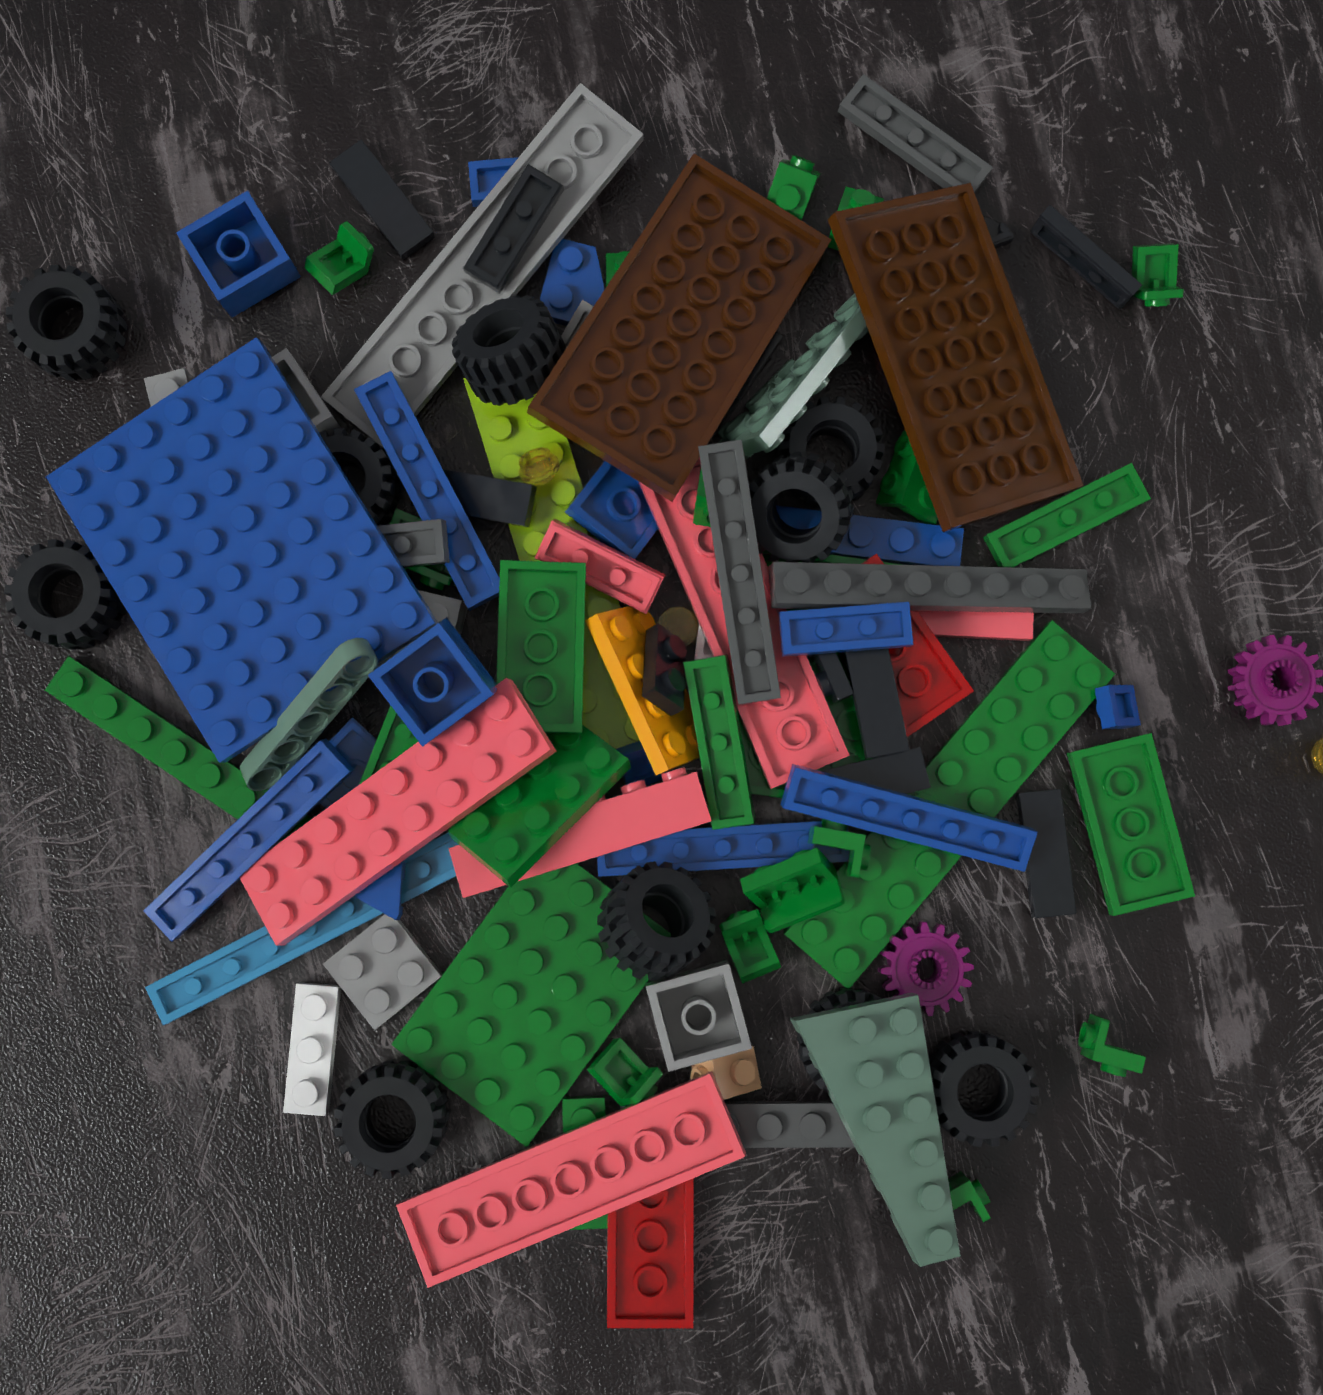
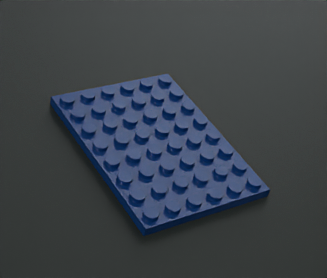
M257 337L46 476L219 763H226L260 741L262 737L276 727L281 714L340 644L354 638L368 640L378 658L379 664L438 624L263 342ZM357 657V658L351 660L350 662L355 661V660H357V659H359V658H361V657ZM337 686L331 687L327 689L325 692L331 691L335 689Z

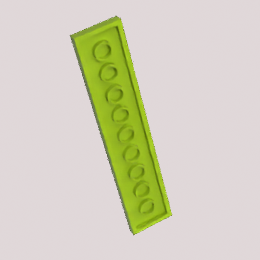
M463 378L493 477L537 486L530 527L508 524L519 561H540L535 556L553 519L598 540L565 513L583 487L567 437L527 413L528 406L534 397L528 400H520L512 405L504 403L501 406L493 405L492 402L486 404L479 397H476L466 378ZM585 584V620L597 613L620 608L617 599ZM585 622L582 725L615 749L640 741Z

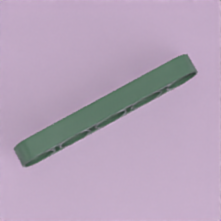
M354 638L340 644L278 718L277 726L262 737L240 765V771L250 790L262 791L269 789L286 774L368 679V675L376 669L378 658L368 640ZM357 657H361V658H359V659H357V660H355V661L350 662L351 660H353V659H355V658H357ZM337 686L335 689L325 692L327 689Z

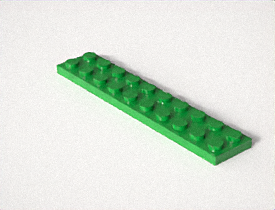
M1051 620L928 762L926 770L931 788L908 793L907 795L994 818L1096 698L1095 688L1106 686L1115 673ZM870 831L865 838V844L871 846L867 870L860 869L859 878L845 876L847 862H843L836 870L845 899L844 905L789 926L783 934L846 989H850L889 943V938L892 935L895 936L962 855Z

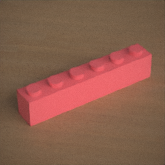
M683 767L661 774L663 780L661 783L647 787L645 780H641L620 787L622 795L606 799L604 794L518 881L711 822L712 820L697 772L687 774L686 768ZM460 845L448 848L463 898L507 885Z

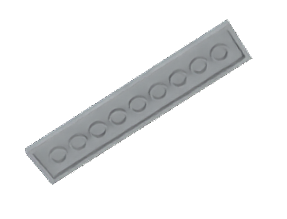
M580 83L323 393L321 398L384 449L354 389L392 371L416 417L458 366L452 354L454 349L452 341L457 336L456 331L458 328L466 323L465 320L471 314H475L483 306L494 303V301L501 298L507 299L517 295L644 141V134ZM530 164L561 183L564 191L499 294L466 274L463 267L524 169Z

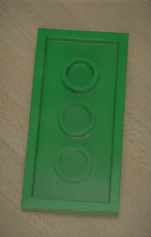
M500 560L496 683H500L505 678L514 681L546 734H582L586 563Z
M582 725V734H547L557 752L448 830L451 838L510 888L631 769L627 757L584 725Z
M1152 733L1067 753L1109 915L1117 916L1195 897Z

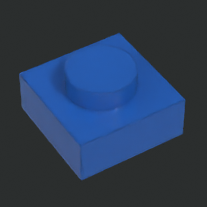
M1106 685L1095 688L1096 710L1102 729H1127L1141 725L1133 685Z
M640 741L616 749L629 759L631 769L623 776L625 785L645 780L646 785L662 780L661 774L655 775Z

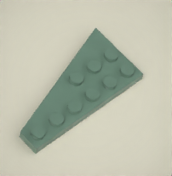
M855 293L834 313L833 317L837 321L832 322L820 332L815 333L805 343L810 350L801 355L796 361L789 359L753 395L745 405L749 412L740 414L733 421L727 422L718 432L722 439L718 443L742 439L744 458L746 460L754 453L763 450L765 453L774 450L784 440L785 435L783 431L789 424L797 421L806 412L808 407L805 404L809 398L819 393L829 383L828 374L832 369L848 359L851 355V350L849 349L851 345L869 332Z
M907 993L790 1018L795 1030L800 1033L809 1051L808 1055L814 1067L818 1069L829 1090L828 1095L858 1154L863 1157L871 1173L870 1177L876 1189L881 1193L891 1213L890 1217L913 1262L921 1267L960 1257L919 996L914 993Z

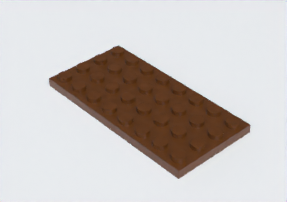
M693 154L531 401L527 413L673 502L700 457L698 446H704L709 443L832 239L701 157Z
M971 183L834 212L828 218L829 225L942 531L946 532L1083 487V482Z

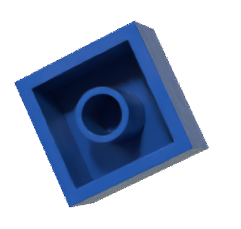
M248 190L176 232L218 302L231 318L301 277Z
M447 617L368 675L422 747L497 691L495 687L497 683Z

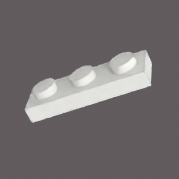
M304 982L296 984L283 1113L326 1116L329 1114L341 987L339 985Z

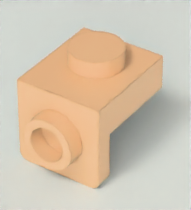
M754 1046L749 1050L691 1065V1080L712 1071L724 1100L762 1088Z

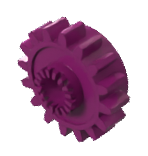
M1268 635L1261 638V643L1258 640L1247 643L1246 648L1248 652L1242 651L1235 654L1234 658L1238 664L1236 667L1228 669V674L1233 676V684L1228 686V691L1235 692L1237 699L1234 705H1242L1247 710L1246 718L1251 719L1260 716L1261 725H1271L1276 721L1278 726L1291 724L1292 719L1297 721L1307 718L1305 709H1314L1319 706L1312 696L1313 694L1323 693V686L1316 684V678L1323 676V670H1314L1312 664L1319 659V656L1315 654L1307 657L1304 654L1307 648L1305 642L1292 646V637L1289 635L1280 637L1278 640L1274 635ZM1272 672L1279 677V689L1273 686L1274 683H1271Z
M919 921L917 931H914L908 925L902 926L903 936L898 938L892 935L889 938L893 944L890 951L882 950L880 952L883 957L887 958L886 965L878 967V972L887 975L889 979L882 984L883 989L886 991L895 990L894 996L907 993L917 994L923 1012L927 1016H933L935 1005L945 1013L949 1012L948 1000L950 998L959 1002L964 1000L958 992L959 987H971L972 985L968 979L963 978L964 972L974 969L973 964L963 962L962 957L970 952L969 948L966 946L956 947L955 944L960 936L955 932H951L944 937L945 926L938 923L933 927L932 932L929 931V926L924 921ZM930 957L934 962V971L930 977L920 979L916 973V966L922 958Z

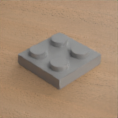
M386 914L323 963L324 967L374 1031L443 975L401 920H394Z

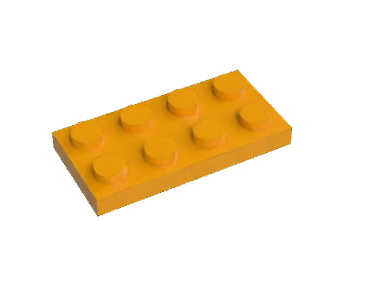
M631 606L600 612L586 619L585 622L655 775L657 776L699 759L700 755L687 690L685 689L684 710L673 716H670L642 696L646 630L656 625L653 616L649 612L645 614Z

